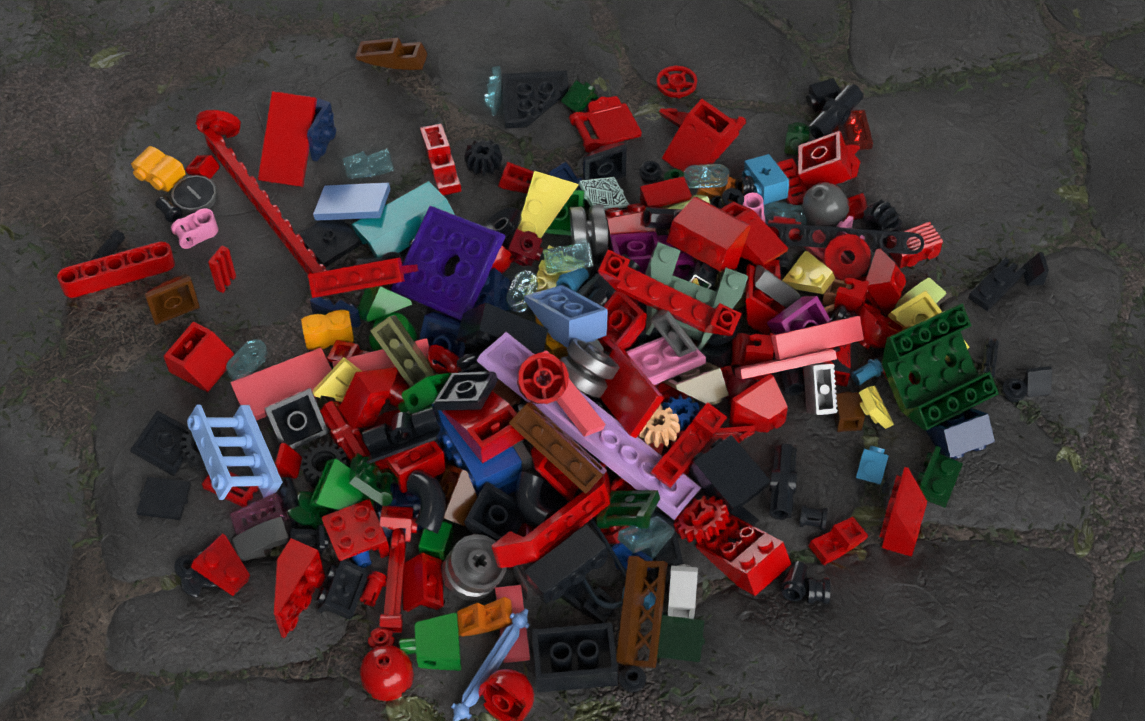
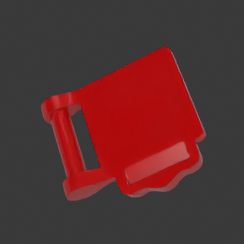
M617 96L600 97L588 104V112H576L569 116V121L576 127L584 142L583 147L585 151L589 153L602 146L641 137L642 131L627 104H621ZM588 120L598 139L591 138L584 125L585 121Z

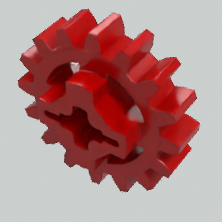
M703 496L700 500L692 499L693 503L687 504L674 520L677 534L680 535L682 540L687 538L689 543L694 539L697 540V543H700L702 539L710 541L711 535L719 536V530H726L725 523L730 522L726 504L724 505L721 499L716 501L714 496L709 500L706 499V496Z

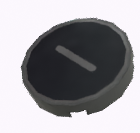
M187 176L174 185L171 191L172 202L181 209L183 214H188V212L195 213L203 208L210 209L216 203L217 189L213 181L206 176Z

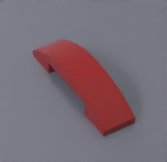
M707 402L650 473L667 487L671 488L690 466L691 460L703 450L727 419V416Z

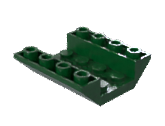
M963 303L886 339L882 367L898 407L902 413L924 431L999 394L990 372L977 374L961 334L962 330L972 326ZM946 355L949 356L951 360L950 367L947 366L945 362ZM910 372L915 376L914 384L909 380Z

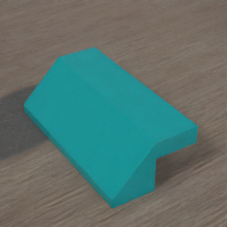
M428 181L385 205L380 218L360 219L351 225L357 236L361 239L362 244L367 243L376 258L382 257L388 252L399 253L411 246L429 206L436 207L453 215L455 214L447 199Z

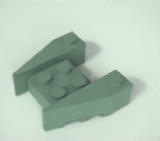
M659 242L657 243L645 275L713 308L719 303L731 309L736 306L742 297L748 279L747 275L725 268L719 277L715 291L673 276L680 250ZM648 305L646 334L650 335L655 327L650 320L658 310ZM675 319L690 338L698 340L697 348L699 351L713 335V333L702 332Z

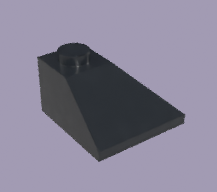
M613 143L602 146L583 158V180L614 177L617 180L625 177L627 146L623 143Z

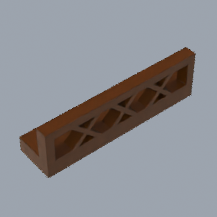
M533 402L527 403L509 422L512 427L585 494L607 472L603 466Z
M628 556L616 656L617 662L626 667L656 668L668 563L665 561H645L639 556ZM648 568H659L658 578L650 584L647 580ZM652 592L656 597L655 604L647 610L643 605L644 598ZM649 618L653 623L652 630L644 636L640 631L641 624ZM646 644L650 649L649 661H638V650Z

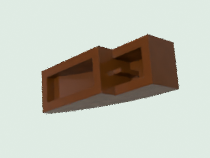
M399 38L361 41L355 58L359 61L385 68L420 70L423 69L427 52L421 42L402 44Z

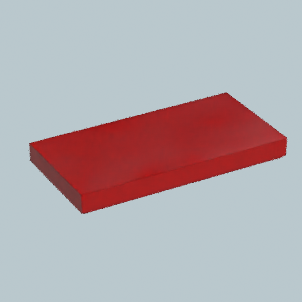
M272 91L259 169V181L303 187L310 148L307 132L314 122L317 98Z
M616 345L609 357L619 365V370L612 379H605L608 387L600 398L630 436L637 438L664 400V397L626 351Z

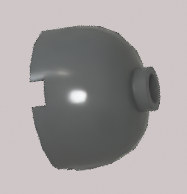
M823 182L813 185L807 190L802 201L805 218L811 225L837 226L840 221L846 218L849 212L846 194L841 188L832 183Z

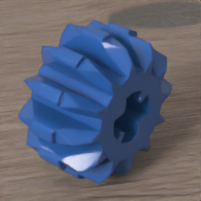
M681 394L677 400L670 396L668 403L663 402L662 405L663 410L670 407L672 413L677 414L680 431H685L701 411L699 410L698 402L692 403L691 397L685 400Z

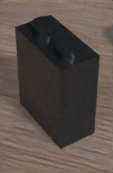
M732 435L725 440L722 438L716 440L710 446L711 450L707 453L703 451L698 453L691 460L693 464L689 469V473L710 498L714 496L716 501L721 499L724 505L726 504L729 512L728 516L764 491L771 481Z

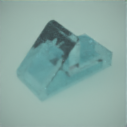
M659 516L650 518V525L647 529L630 526L620 530L617 540L633 553L642 551L653 560L674 534L675 529Z

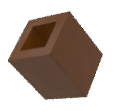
M847 391L836 394L837 397L835 399L838 405L836 409L838 411L834 413L837 432L862 430L865 416L860 406L862 400L859 392L852 393Z

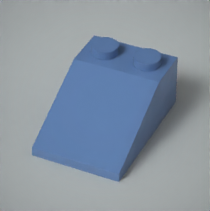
M564 285L524 296V301L542 325L548 328V333L551 337L563 344L564 347L568 348L575 338L585 342H594L598 338L607 336L608 309Z

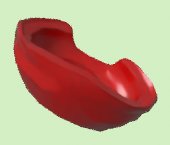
M430 345L426 357L431 368L438 374L458 373L456 364L459 357L442 346ZM432 360H437L441 362L446 367V369L440 366L439 364H434Z

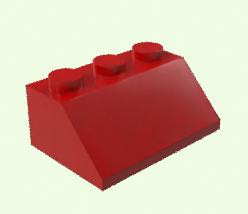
M693 197L673 219L666 242L718 271H724L725 268L732 270L737 269L751 225L698 197Z

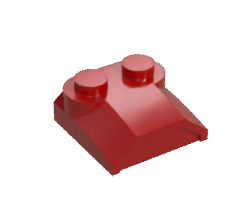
M616 290L603 306L608 309L607 336L601 338L612 349L616 345L625 349L632 345L645 328L647 314L638 305L636 300Z

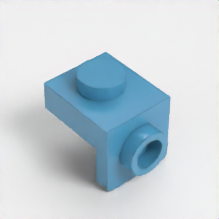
M871 445L869 450L864 449L856 478L881 485L889 455L884 454L885 449Z

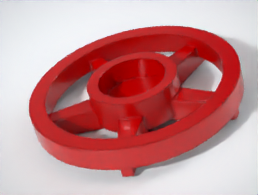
M670 66L659 72L657 87L664 95L680 99L695 91L697 77L689 68ZM681 71L682 73H674L670 75L668 72ZM685 75H690L694 83L686 82ZM662 76L668 80V83L661 85L660 79ZM683 88H690L684 92H680V90ZM666 89H673L676 92H671Z

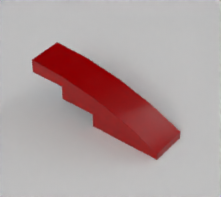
M442 124L421 127V136L437 190L442 195L462 192L455 163L451 155L450 145Z

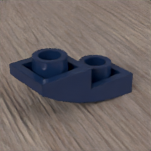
M321 297L310 300L313 314L326 315L332 311L346 310L349 311L352 327L358 328L361 325L359 311L353 304H347L339 300L334 305L329 299Z

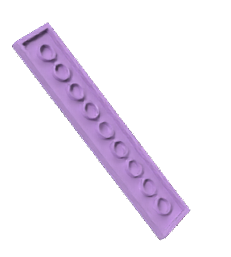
M505 332L479 355L477 362L489 372H495L499 380L525 401L530 402L519 391L517 372L521 364L529 356L535 354ZM581 391L580 393L606 424L603 430L585 437L556 401L548 404H535L570 437L636 490H658L660 500L657 507L672 519H676L701 489L699 485L684 473L671 488L653 476L650 472L661 460L662 456L640 438L630 436L615 418Z

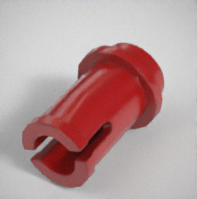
M373 571L372 574L368 575V583L359 599L365 605L371 607L376 605L382 588L387 585V577L378 571Z

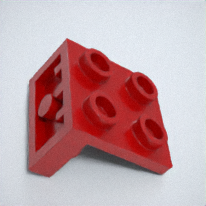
M370 499L322 517V522L339 561L371 549L372 551L377 550L380 558L389 556L388 540L380 526Z

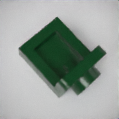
M576 80L561 102L575 112H582L592 98L597 100L599 97L594 93L596 89L585 81L584 84H581Z
M795 122L793 125L788 124L785 153L798 155V146L809 141L810 131L806 124Z

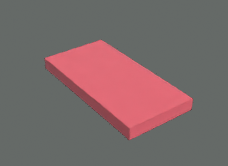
M318 348L230 383L239 405H250L257 421L266 417L265 407L308 388H311L312 391L332 369L322 348Z

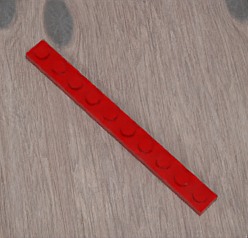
M212 128L203 131L208 148L307 275L327 271L323 264L319 265L313 251L306 249L302 237L299 234L295 235L290 222L281 217L282 215L277 205L270 203L266 191L259 189L254 176L247 174L248 172L243 162L236 160L232 148L226 147L223 137L220 134H216Z

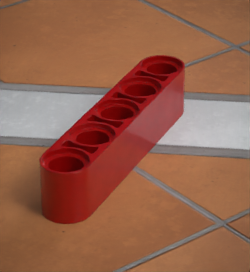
M161 241L63 268L59 271L57 279L64 295L74 298L170 271L175 265V259L170 245Z

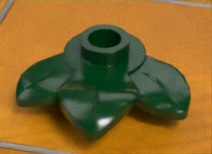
M299 491L297 493L299 506L289 509L287 514L296 522L302 525H310L316 530L318 525H324L322 517L333 513V511L309 505L313 494L307 491Z

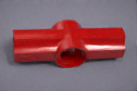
M330 401L324 404L320 412L330 430L334 443L338 445V449L341 447L344 450L350 464L357 453L363 457H369L370 452L362 440L359 429L352 428L340 411V403L338 401Z

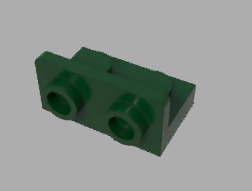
M936 446L934 453L928 452L923 465L927 467L926 472H920L916 482L928 502L946 508L963 463L940 455L941 447Z

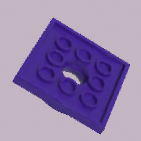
M429 206L402 266L417 264L419 271L404 274L405 281L394 283L391 291L461 321L463 313L473 309L506 236L436 207ZM459 256L460 262L455 267V273L451 276H446L445 267L447 262L452 257Z

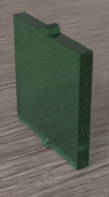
M662 615L657 657L700 662L702 645L705 644V639L703 638L705 620Z

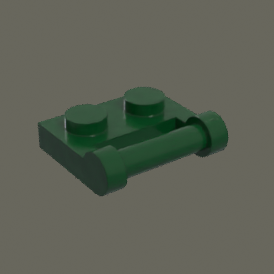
M357 453L351 460L349 484L382 506L391 504L393 494L390 489L394 481L392 471L390 469H380L376 466L375 462L367 464L366 461L369 457H363ZM377 481L381 483L380 489L376 487Z
M658 490L611 491L610 505L598 514L597 526L600 529H608L610 526H637L639 529H647L650 525V517L660 500Z

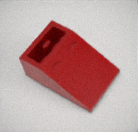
M701 99L687 114L665 151L662 160L675 169L683 171L687 178L697 183L702 174L713 165L739 135L737 124L724 113Z
M736 202L721 208V210L751 225L741 257L752 261L755 265L764 266L788 251V247L753 209Z
M493 391L480 410H441L482 464L525 439L509 424L517 415L516 411L508 402Z
M904 467L902 476H896L879 537L884 538L882 548L912 557L927 500L907 467Z
M731 515L729 516L730 522L725 523L727 528L719 536L711 535L710 541L702 539L695 546L733 583L756 596L791 565V561L783 541ZM728 537L733 538V539H736V538H737L738 540L733 543V542H728V539H727V538H728Z
M292 538L277 559L274 616L282 638H285L289 631L295 629L300 613L303 609L306 610L312 600V594L316 588L321 587L325 579L319 551Z

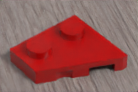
M223 533L193 561L191 566L192 569L232 596L248 582L250 577L248 570Z

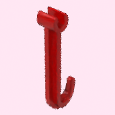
M401 528L392 530L384 614L380 615L381 629L388 628L392 633H402L403 615L400 612L406 541L404 531Z

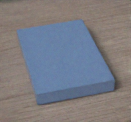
M389 183L324 186L313 216L317 221L380 218L390 192Z

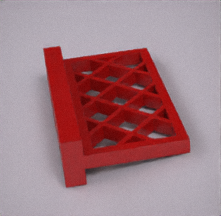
M394 258L308 274L312 298L404 282V274L419 270L417 264L402 266L401 258Z

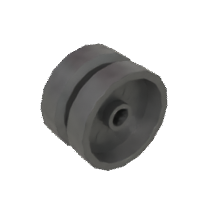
M592 205L589 208L588 221L582 206L570 207L574 258H586L589 253V243H591L592 252L595 257L605 256L608 250V225L604 206Z
M575 338L567 348L570 357H562L560 361L566 365L569 379L577 389L599 398L608 387L605 379H612L619 370V365L600 349Z
M473 534L462 538L449 552L442 565V577L445 586L453 595L463 600L475 601L482 599L503 579L506 567L500 568L497 566L491 547L496 542L495 540L485 535Z

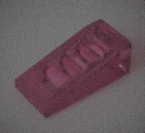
M273 493L230 514L237 535L256 525L278 517H282L283 522L289 520L287 510L282 505V498L277 493ZM264 510L267 514V516L263 517L262 511ZM252 514L256 515L257 521H253ZM243 517H246L248 523L246 526L243 525L241 519Z

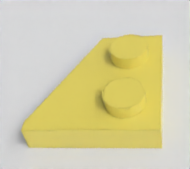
M804 251L782 281L796 290L824 294L835 280L833 271L808 251Z
M343 357L312 390L313 395L319 398L321 395L335 398V401L342 402L355 373L362 371Z
M875 385L859 392L862 399L860 406L867 416L870 415L875 424L879 423L885 429L894 425Z

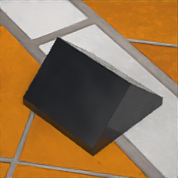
M311 388L264 408L269 427L279 446L281 443H286L292 449H295L329 433Z
M486 482L464 523L470 535H485L497 542L510 531L517 534L524 520L517 511L516 500L489 482Z

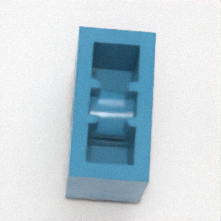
M769 154L744 162L742 177H752L754 182L753 193L762 196L764 205L788 198L789 179Z

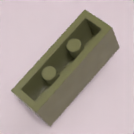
M396 315L389 316L370 330L410 387L428 376L438 375L431 368L426 357Z

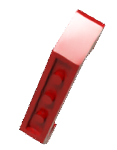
M609 249L607 250L598 273L615 290L656 310H667L675 319L702 332L726 336L733 335L742 313L721 303L713 308L628 267L630 259Z
M600 462L599 464L606 469L605 464ZM606 472L586 494L584 492L580 493L525 537L510 531L491 545L497 566L505 568L537 562L610 505V480L608 473Z

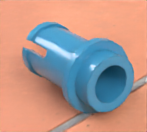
M870 359L866 365L852 371L851 377L854 383L859 386L874 376L879 377L882 372L881 362L878 359Z

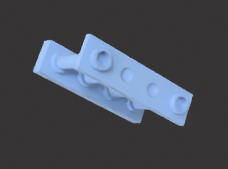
M196 405L188 417L187 424L197 444L218 499L224 500L231 487L258 486L263 498H273L283 482L250 405H240L233 417H206L202 406ZM211 427H233L237 437H214ZM219 447H241L245 456H222ZM249 466L254 476H230L227 467Z

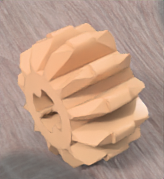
M660 404L640 432L639 437L644 439L647 445L654 442L656 448L659 447L660 443L668 447L669 440L676 441V433L680 431L677 414H673L670 407L663 410Z

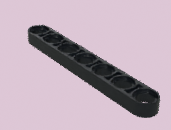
M776 222L767 224L768 227L773 226L778 229V237L785 245L827 248L829 242L842 231L847 234L857 235L858 237L864 233L870 234L873 237V243L869 248L873 252H876V249H881L887 253L918 254L923 250L925 244L922 235L915 232ZM798 228L801 230V240L793 241L790 239L789 233L791 229ZM822 230L826 234L825 241L816 243L812 237L814 231ZM893 235L897 239L896 246L893 248L885 247L883 244L884 237ZM910 237H917L921 241V245L917 250L908 248L907 240Z

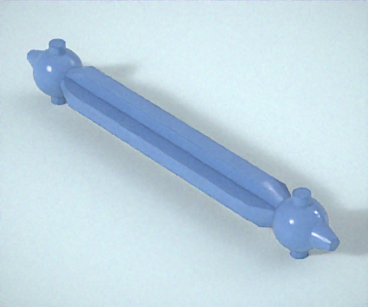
M526 608L520 613L514 614L512 612L509 616L512 618V624L504 629L462 694L461 703L452 704L451 708H453L454 714L452 721H460L465 718L470 719L472 716L469 713V708L475 705L480 698V685L498 670L518 639L520 629L524 627L527 629L530 626L527 623L528 610Z

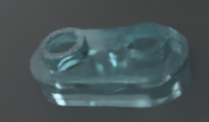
M721 164L692 165L685 169L684 178L688 187L694 189L723 187L728 183L729 170Z
M779 202L764 205L765 223L767 224L769 219L773 220L774 215L793 218L804 225L807 223L802 206Z
M525 270L515 275L506 297L510 310L522 312L529 308L524 301V296L536 293L538 280L534 272Z
M257 339L250 340L227 362L226 369L232 380H238L251 375L266 360L268 351L265 343Z

